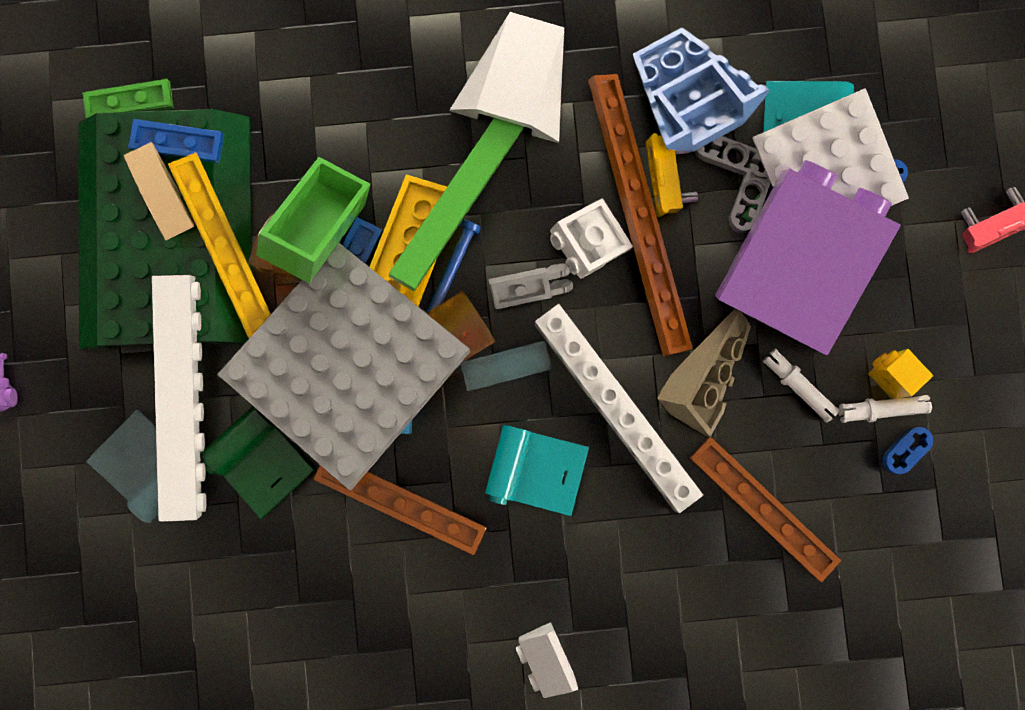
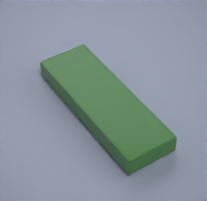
M168 79L82 92L86 118L96 113L166 111L174 109L171 85Z

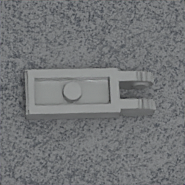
M559 263L558 265H551L547 269L544 267L489 279L495 309L552 298L553 295L569 292L573 289L571 280H556L549 284V280L569 275L570 267L566 263Z

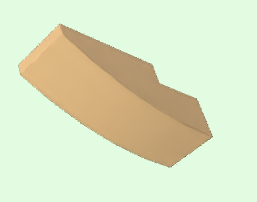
M150 142L125 154L124 157L132 176L165 240L194 227L195 222L181 199L182 195L154 144Z

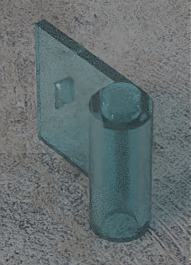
M136 410L86 462L129 501L127 506L135 516L143 522L150 523L158 515L156 426L141 412Z

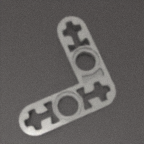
M721 136L712 141L711 147L714 149H711L709 153L704 152V146L694 152L702 161L744 176L729 216V225L737 233H746L751 230L761 211L770 186V180L766 171L764 170L763 173H760L758 171L759 166L755 165L761 161L756 148ZM722 145L726 146V148L722 152L720 159L717 157L719 151H716L714 149L720 150ZM738 150L742 154V162L738 164L731 163L727 158L728 151ZM749 155L753 156L750 162L755 164L750 163L748 168H745L744 165L748 161ZM752 185L759 189L760 197L757 200H750L746 197L745 188ZM757 205L755 210L752 207L749 209L747 217L751 219V223L746 222L743 226L739 225L740 220L736 216H740L743 213L745 206Z

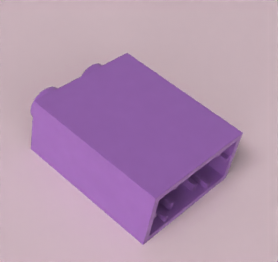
M805 160L799 172L792 169H786L781 172L715 296L720 301L828 355L901 225L885 217L892 205L890 201L863 188H858L851 200L831 190L838 177L835 173Z

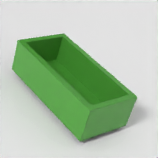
M318 157L259 233L256 256L310 284L364 208L370 183Z

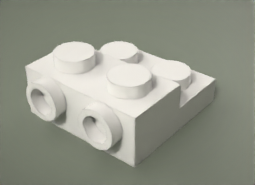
M603 198L558 221L550 230L552 245L557 250L562 249L567 257L566 264L570 267V272L574 275L577 274L580 279L600 269L606 263L626 253L633 247Z

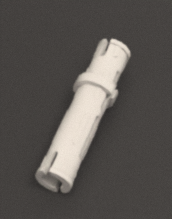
M776 348L769 354L777 360V363L768 356L763 359L762 362L781 378L780 382L784 386L788 385L825 423L833 419L825 411V408L834 416L838 414L839 408L835 407L800 373L801 369L797 365H791Z
M928 395L875 401L871 398L865 399L861 403L840 404L839 416L844 415V417L840 418L842 423L858 420L875 422L877 418L929 414L932 410V403L925 402L930 400Z

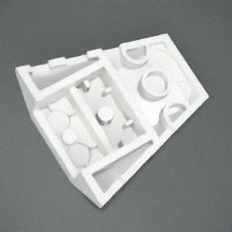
M510 12L450 111L474 119H478L479 113L531 128L532 136L559 143L564 27Z

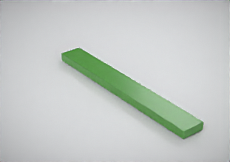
M497 118L493 119L389 272V277L415 292L524 129V126Z

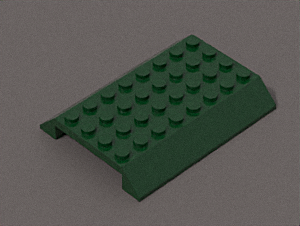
M216 109L96 113L78 123L79 349H110V346L154 345L152 276L191 275L195 277V282L200 283L201 296L200 300H196V312L201 314V330H197V343L245 344L249 340L247 333L196 224L194 227L165 240L139 191L124 155L131 152L128 145L133 119L221 131L224 134L220 164L201 161L253 274L250 117ZM160 155L179 189L168 164L181 158ZM181 196V199L183 200L185 206H186L187 209H188V206H187V204H186V202H185L183 196Z

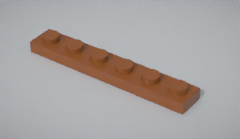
M708 437L689 457L695 465L817 581L822 583L841 562L829 548L713 438Z
M321 465L313 479L472 555L475 554L487 528L370 472H367L352 490L347 489Z

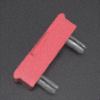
M1011 187L1006 191L1014 207L979 222L970 207L961 212L969 225L961 234L968 246V253H974L1025 229V202L1016 187Z

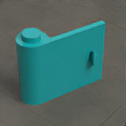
M766 81V88L769 89V93L765 97L763 133L853 94L854 85L841 81Z
M503 425L485 494L490 495L489 501L506 505L507 500L517 501L572 516L589 447Z

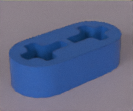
M913 427L906 430L885 451L882 457V464L885 470L892 474L908 472L931 449L933 436L930 431L923 427ZM922 435L923 437L920 441L923 445H916L910 449L909 447L915 441L912 436ZM905 452L906 454L900 460L903 464L902 467H893L894 459L892 456H900Z

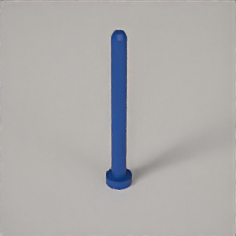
M462 220L460 227L463 230L427 308L426 314L434 320L438 315L473 234H478L481 229L479 225L471 221Z

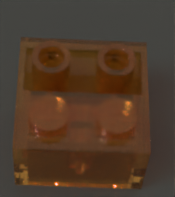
M463 291L426 313L470 349L471 352L463 361L496 342Z

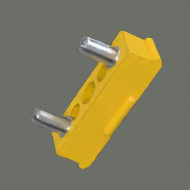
M654 133L646 141L656 215L662 217L664 214L679 212L683 208L682 203L697 202L698 197L696 196L698 194L697 192L681 193L675 154L690 152L666 149L662 135L658 136Z

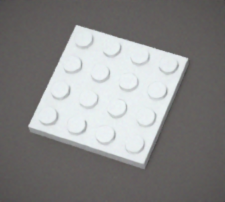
M866 88L752 137L772 188L783 170L792 169L799 172L804 161L808 160L835 173L838 177L831 190L851 200L858 188L871 191L890 201L892 205L909 199Z

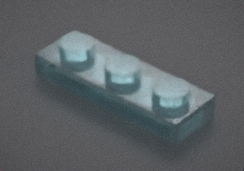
M545 341L460 363L468 392L552 370Z

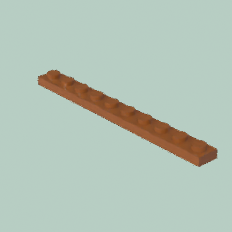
M618 74L593 76L588 82L663 357L692 350L691 340Z

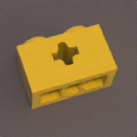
M909 349L898 352L893 350L888 355L886 353L881 354L873 361L872 365L874 368L868 373L891 399L913 396L934 376Z

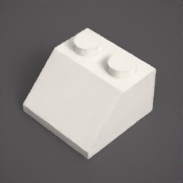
M551 622L519 637L520 645L516 647L522 664L528 662L532 673L528 677L535 692L540 690L543 698L578 690L575 675Z

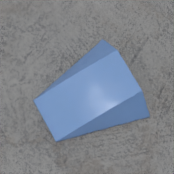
M684 28L672 32L633 54L666 149L689 152L700 149L743 125L769 93L768 88L762 84L759 86L750 80V76L747 73L734 69L728 64L726 58L721 55L716 56L709 51V46Z

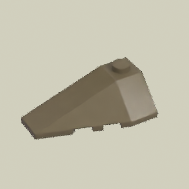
M735 308L670 375L657 398L670 415L708 437H711L724 413L727 403L722 402L727 386L732 387L735 378L731 376L735 361L740 360L750 332L751 325L740 310Z

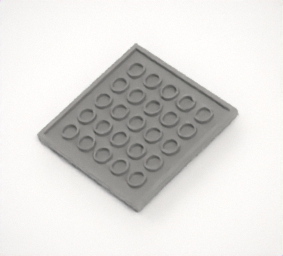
M338 243L310 284L301 280L218 375L347 489L352 490L471 351L343 245Z

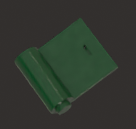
M251 406L200 453L203 459L200 463L205 464V470L212 475L215 472L223 475L260 519H263L314 471L276 426L254 406Z

